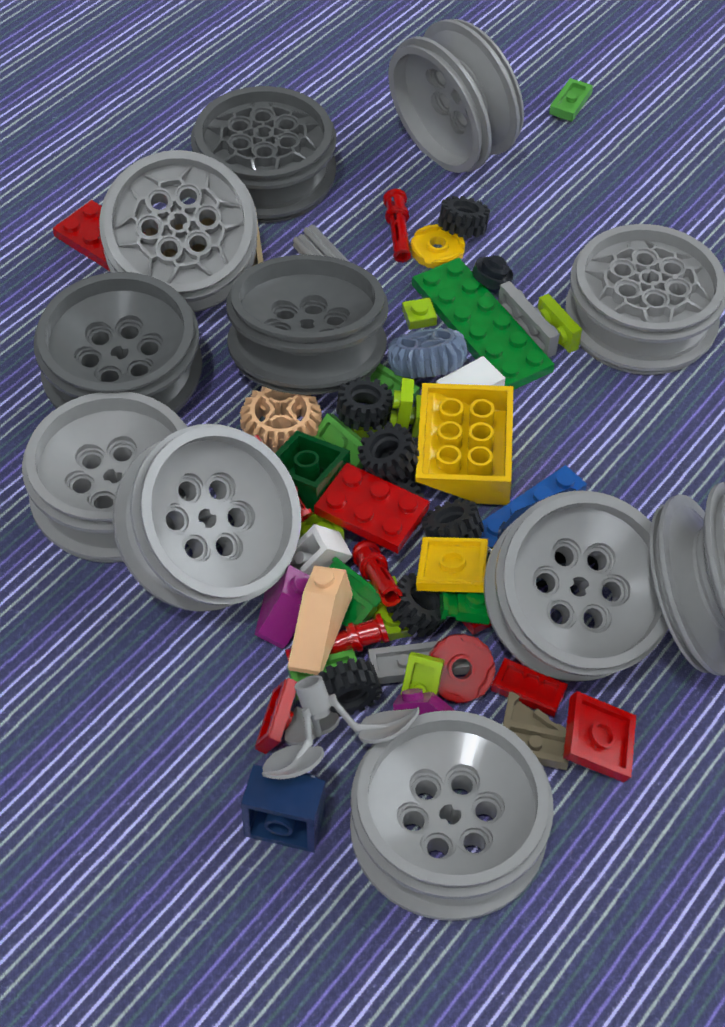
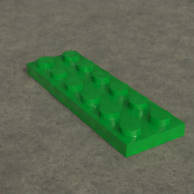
M460 258L412 277V286L422 298L430 297L435 313L446 326L464 335L467 350L476 360L484 356L505 377L504 386H514L513 390L553 373L555 364L491 292L474 278L472 271Z

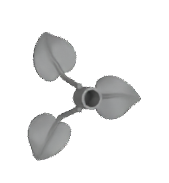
M313 675L298 681L294 686L302 708H295L293 719L285 730V741L291 746L273 753L264 763L262 775L271 779H288L303 775L315 768L321 762L324 750L320 746L312 747L313 740L316 737L330 733L340 722L339 715L330 711L331 706L336 709L354 732H360L358 737L361 742L370 744L386 742L402 734L417 718L420 711L419 707L375 713L364 718L361 724L356 723L340 705L336 695L328 694L322 676Z

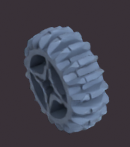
M440 327L437 329H420L415 332L410 331L408 334H401L388 344V363L395 375L404 378L411 377L415 379L423 377L425 379L431 376L446 375L447 372H454L457 368L462 367L467 361V345L464 335L450 328L443 329Z

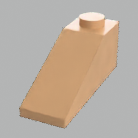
M314 565L303 591L288 663L289 671L318 675L324 670L353 596L346 570Z

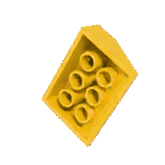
M422 383L418 435L419 456H417L419 461L416 465L415 482L477 504L507 505L510 503L514 386Z

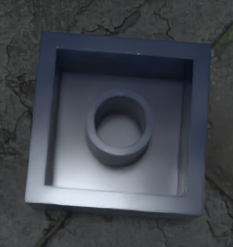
M253 764L241 801L244 836L315 853L325 817V780H321L310 773L288 779H271L263 777V766Z

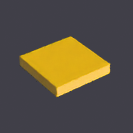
M423 537L416 579L417 591L484 593L488 539Z

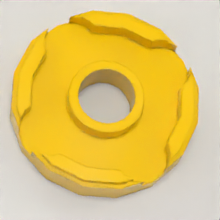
M438 224L427 225L414 233L410 243V251L412 257L419 264L427 268H435L454 259H462L465 251V241L463 237H458L456 233L452 235L449 234V231L442 230V227H439ZM438 244V245H442L443 247L436 248V247H433L432 245Z

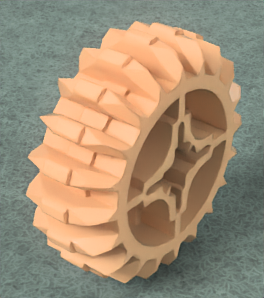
M262 386L261 392L253 390L251 397L245 398L244 406H242L240 411V426L245 433L252 436L259 435L262 442L276 453L296 431L316 436L319 431L318 426L322 422V411L316 396L284 393ZM300 415L303 417L301 421L297 419ZM262 416L265 417V420L259 421Z

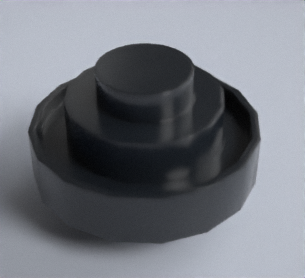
M497 255L478 258L472 269L474 278L490 290H500V285L508 281L512 282L514 276L506 260Z

